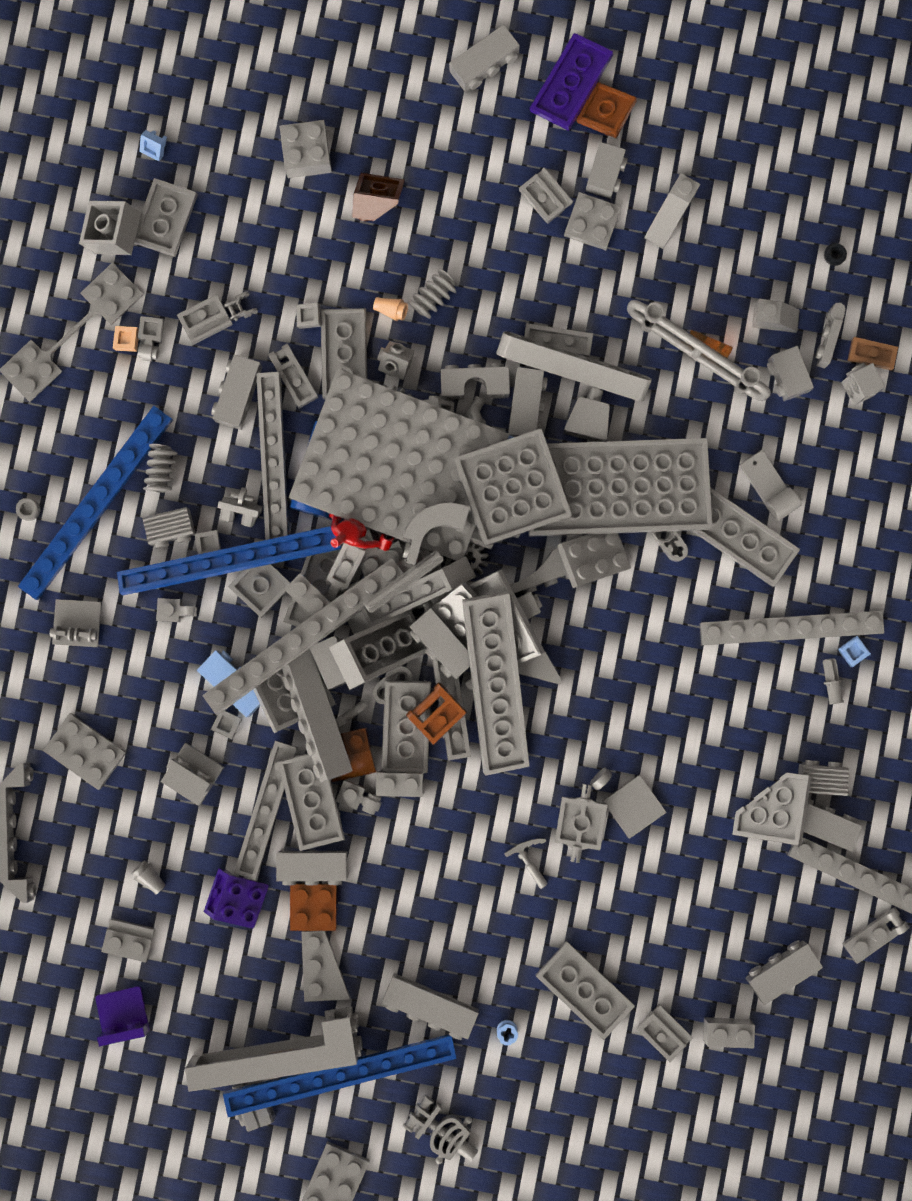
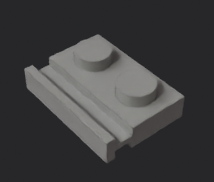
M545 168L519 187L522 195L547 224L573 203L571 198Z
M217 294L177 314L192 345L233 325Z
M110 918L101 952L146 963L149 958L156 928Z
M660 1004L636 1027L669 1062L693 1039Z

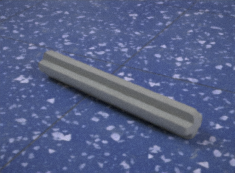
M437 550L428 555L364 602L366 609L370 613L375 612L444 561L442 555Z

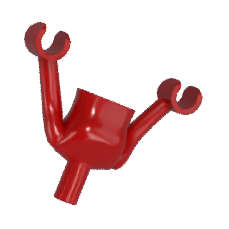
M329 514L330 518L333 519L331 531L336 536L330 542L332 547L337 548L341 544L346 543L358 548L378 547L384 551L390 550L394 538L386 539V534L382 533L377 541H363L361 538L366 536V527L360 521L350 518L339 523L342 518Z

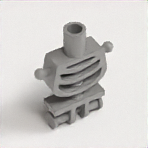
M424 1095L420 1104L417 1103L415 1106L418 1111L416 1113L410 1112V1118L403 1124V1127L412 1133L416 1124H419L420 1127L415 1133V1137L418 1140L427 1127L433 1130L430 1138V1148L439 1155L435 1160L437 1164H441L443 1158L451 1160L456 1152L471 1162L478 1152V1149L466 1141L470 1134L467 1125L472 1122V1118L468 1116L462 1121L458 1116L450 1114L438 1122L434 1118L441 1110V1104L437 1103L430 1112L427 1109L434 1103V1100L428 1095ZM423 1114L427 1118L423 1120L420 1115ZM453 1122L448 1128L443 1127L445 1124ZM436 1134L441 1137L439 1146L434 1142ZM445 1140L448 1142L446 1150L443 1149Z

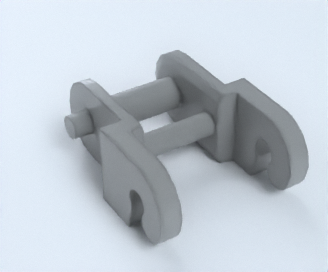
M248 291L236 295L235 300L227 301L223 306L229 309L232 315L230 317L231 321H237L238 318L243 316L246 319L252 313L256 314L258 312L257 308L245 311L239 303L244 296H249ZM236 304L240 310L237 314L232 307Z

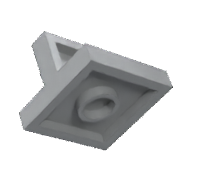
M185 743L176 758L171 759L166 766L168 770L160 782L200 806L223 771L224 766L190 744Z

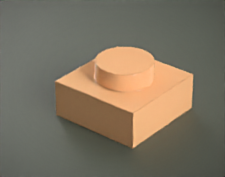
M115 326L113 349L116 351L137 352L139 329L137 327Z

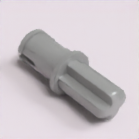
M834 658L823 660L826 680L824 685L826 684L829 705L844 703L840 685L842 679H839L837 661Z

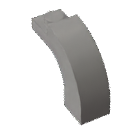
M440 503L430 506L416 515L408 525L403 539L411 541V545L406 544L403 557L407 558L406 564L415 566L422 539L431 529L443 526L463 531L470 507L457 503Z

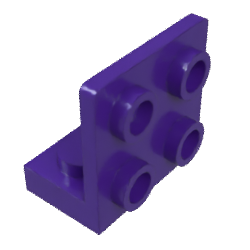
M218 868L203 912L213 920L254 928L268 885L237 877L225 869Z
M141 986L99 994L95 997L102 1033L97 1037L99 1047L145 1037L150 1032Z

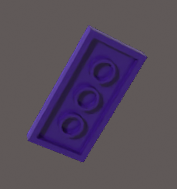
M574 33L533 101L530 112L569 131L612 59L613 51Z

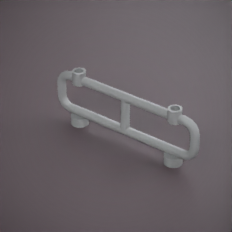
M631 300L628 303L627 312L641 324L643 331L654 332L732 384L736 393H745L758 401H765L770 397L771 391L767 385L760 381L761 374L757 368L748 367L745 370L664 317V308L661 304L653 302L646 305L638 300ZM646 321L651 322V323H652V326H651V327H647V326L645 325V322H646ZM740 383L745 385L744 390L739 388Z

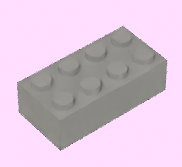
M411 610L345 638L329 647L349 690L425 654L424 650L427 647L421 641L417 643L409 635V632L412 630L408 626L416 620Z

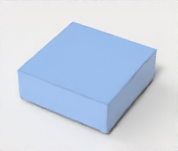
M854 636L838 648V651L850 667H854L871 654L858 636Z

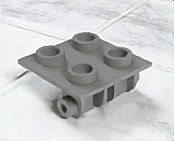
M56 599L54 628L50 629V637H53L52 644L98 647L101 602Z

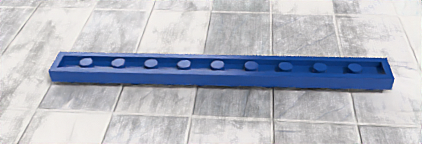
M153 405L18 585L20 589L35 600H39L152 449L149 447V444H156L173 421L172 418Z
M331 526L119 571L117 572L119 593L124 596L340 550L342 544L337 548L331 546L330 542L336 536L331 531Z
M448 1034L358 1057L357 1065L284 1076L224 1091L223 1098L227 1117L457 1059L452 1036Z

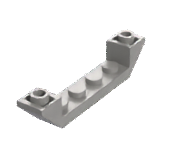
M464 556L420 578L375 612L370 613L365 608L347 622L353 634L361 632L456 588L464 581L467 582L473 579L476 575L467 557Z
M30 763L18 764L0 783V882L22 903L32 901L33 897L36 896L37 889L36 883H33V877L15 878L18 870L17 861L14 860L17 839L13 834V828L16 827V815L13 814L16 794L12 791V787L30 786V781L33 780V769L30 767Z

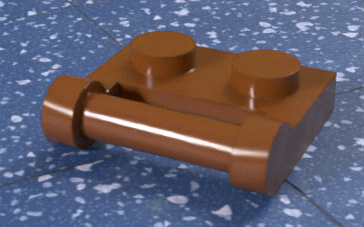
M438 682L434 686V690L414 710L411 709L406 716L434 745L467 711ZM441 696L445 702L423 722L420 716Z

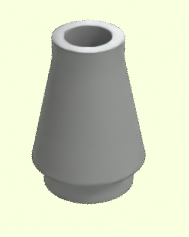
M145 860L131 873L135 877V881L155 894H158L166 885L152 864H148Z

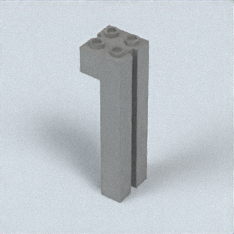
M353 1007L325 1011L326 1021L321 1022L323 1035L193 1055L185 1067L188 1092L357 1065L358 1057L361 1056V1050H363L362 1038L357 1036L359 1027L358 1014L353 1013Z

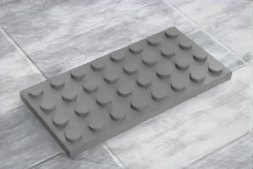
M707 438L547 444L572 516L530 530L529 537L712 529Z

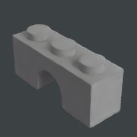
M479 364L468 365V368L448 365L445 366V369H441V393L443 400H463L465 387L473 381L480 382L485 386L487 399L509 398V367H504V364H491L490 367L481 368Z

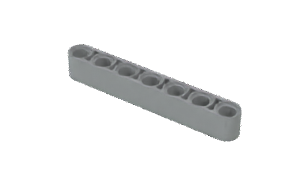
M507 331L503 332L496 352L497 355L637 401L645 400L652 381L651 378L643 374Z

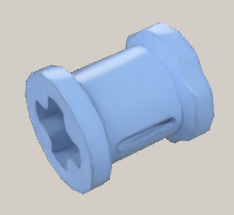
M503 1020L497 1026V1037L502 1044L511 1045L518 1038L516 1024L511 1020ZM510 1028L512 1034H508V1037H505L503 1031Z

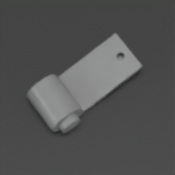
M760 450L740 464L741 469L761 500L777 521H780L802 506L801 500L803 498L799 491L786 487L763 450Z

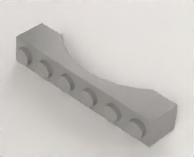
M558 548L549 553L544 563L532 575L517 583L509 584L514 594L522 591L524 595L530 591L532 593L537 591L536 586L544 584L545 587L558 583L557 579L563 576L566 577V580L569 579Z

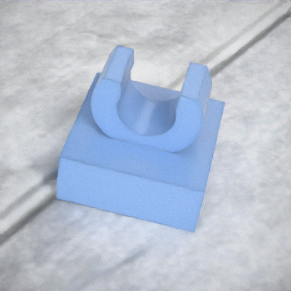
M145 130L141 134L139 152L160 161L164 156L167 137L163 136L161 138L157 136V131L155 130L152 132Z

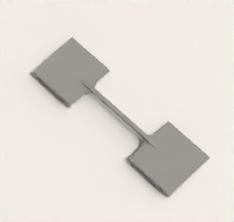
M113 262L80 293L91 304V311L50 350L43 351L30 340L0 368V372L29 402L62 373L61 369L52 361L51 355L96 313L101 314L112 325L144 295Z

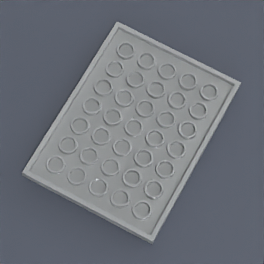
M337 368L289 499L345 520L350 518L356 519L369 529L411 544L410 540L403 539L404 533L414 517L424 509L440 503H457L470 507L454 458L508 439L509 433ZM471 507L469 508L463 531L443 526L433 528L423 537L420 548L431 552L437 550L442 556L455 561L464 557L476 526Z

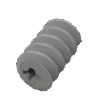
M441 268L438 269L439 275H432L433 282L426 281L425 285L427 288H419L421 295L414 293V301L408 300L409 304L420 315L429 319L431 318L429 310L438 311L435 306L436 303L441 306L444 305L442 297L450 299L448 291L456 293L454 280Z
M149 444V447L154 450L148 452V456L153 459L148 460L147 465L152 468L147 469L145 473L151 477L145 478L144 482L150 486L144 487L143 490L161 493L171 491L172 487L166 485V483L174 480L168 474L175 472L169 465L176 464V461L171 459L170 456L177 455V452L166 445Z

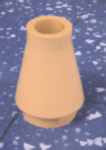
M376 297L373 310L379 311L395 321H403L407 315L408 303L404 302L403 299Z

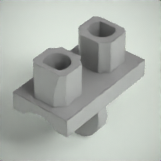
M243 487L240 493L232 491L230 498L223 497L222 501L218 502V508L221 509V520L233 522L235 512L243 514L241 524L248 527L254 526L257 517L262 513L263 506L252 504L254 497L247 495V488Z

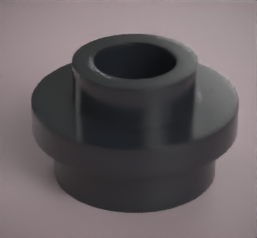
M839 243L830 244L824 251L825 261L832 266L841 265L847 257L845 247ZM831 252H836L838 258H833Z

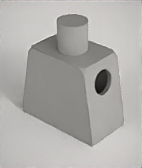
M590 387L588 398L578 397L563 434L594 442H606L610 405L601 402L603 390Z

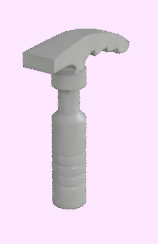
M546 839L525 841L505 852L504 855L506 857L519 853L518 857L524 861L527 870L540 889L548 884L534 862L529 860L528 854L524 850L525 847H530L532 844L545 843Z

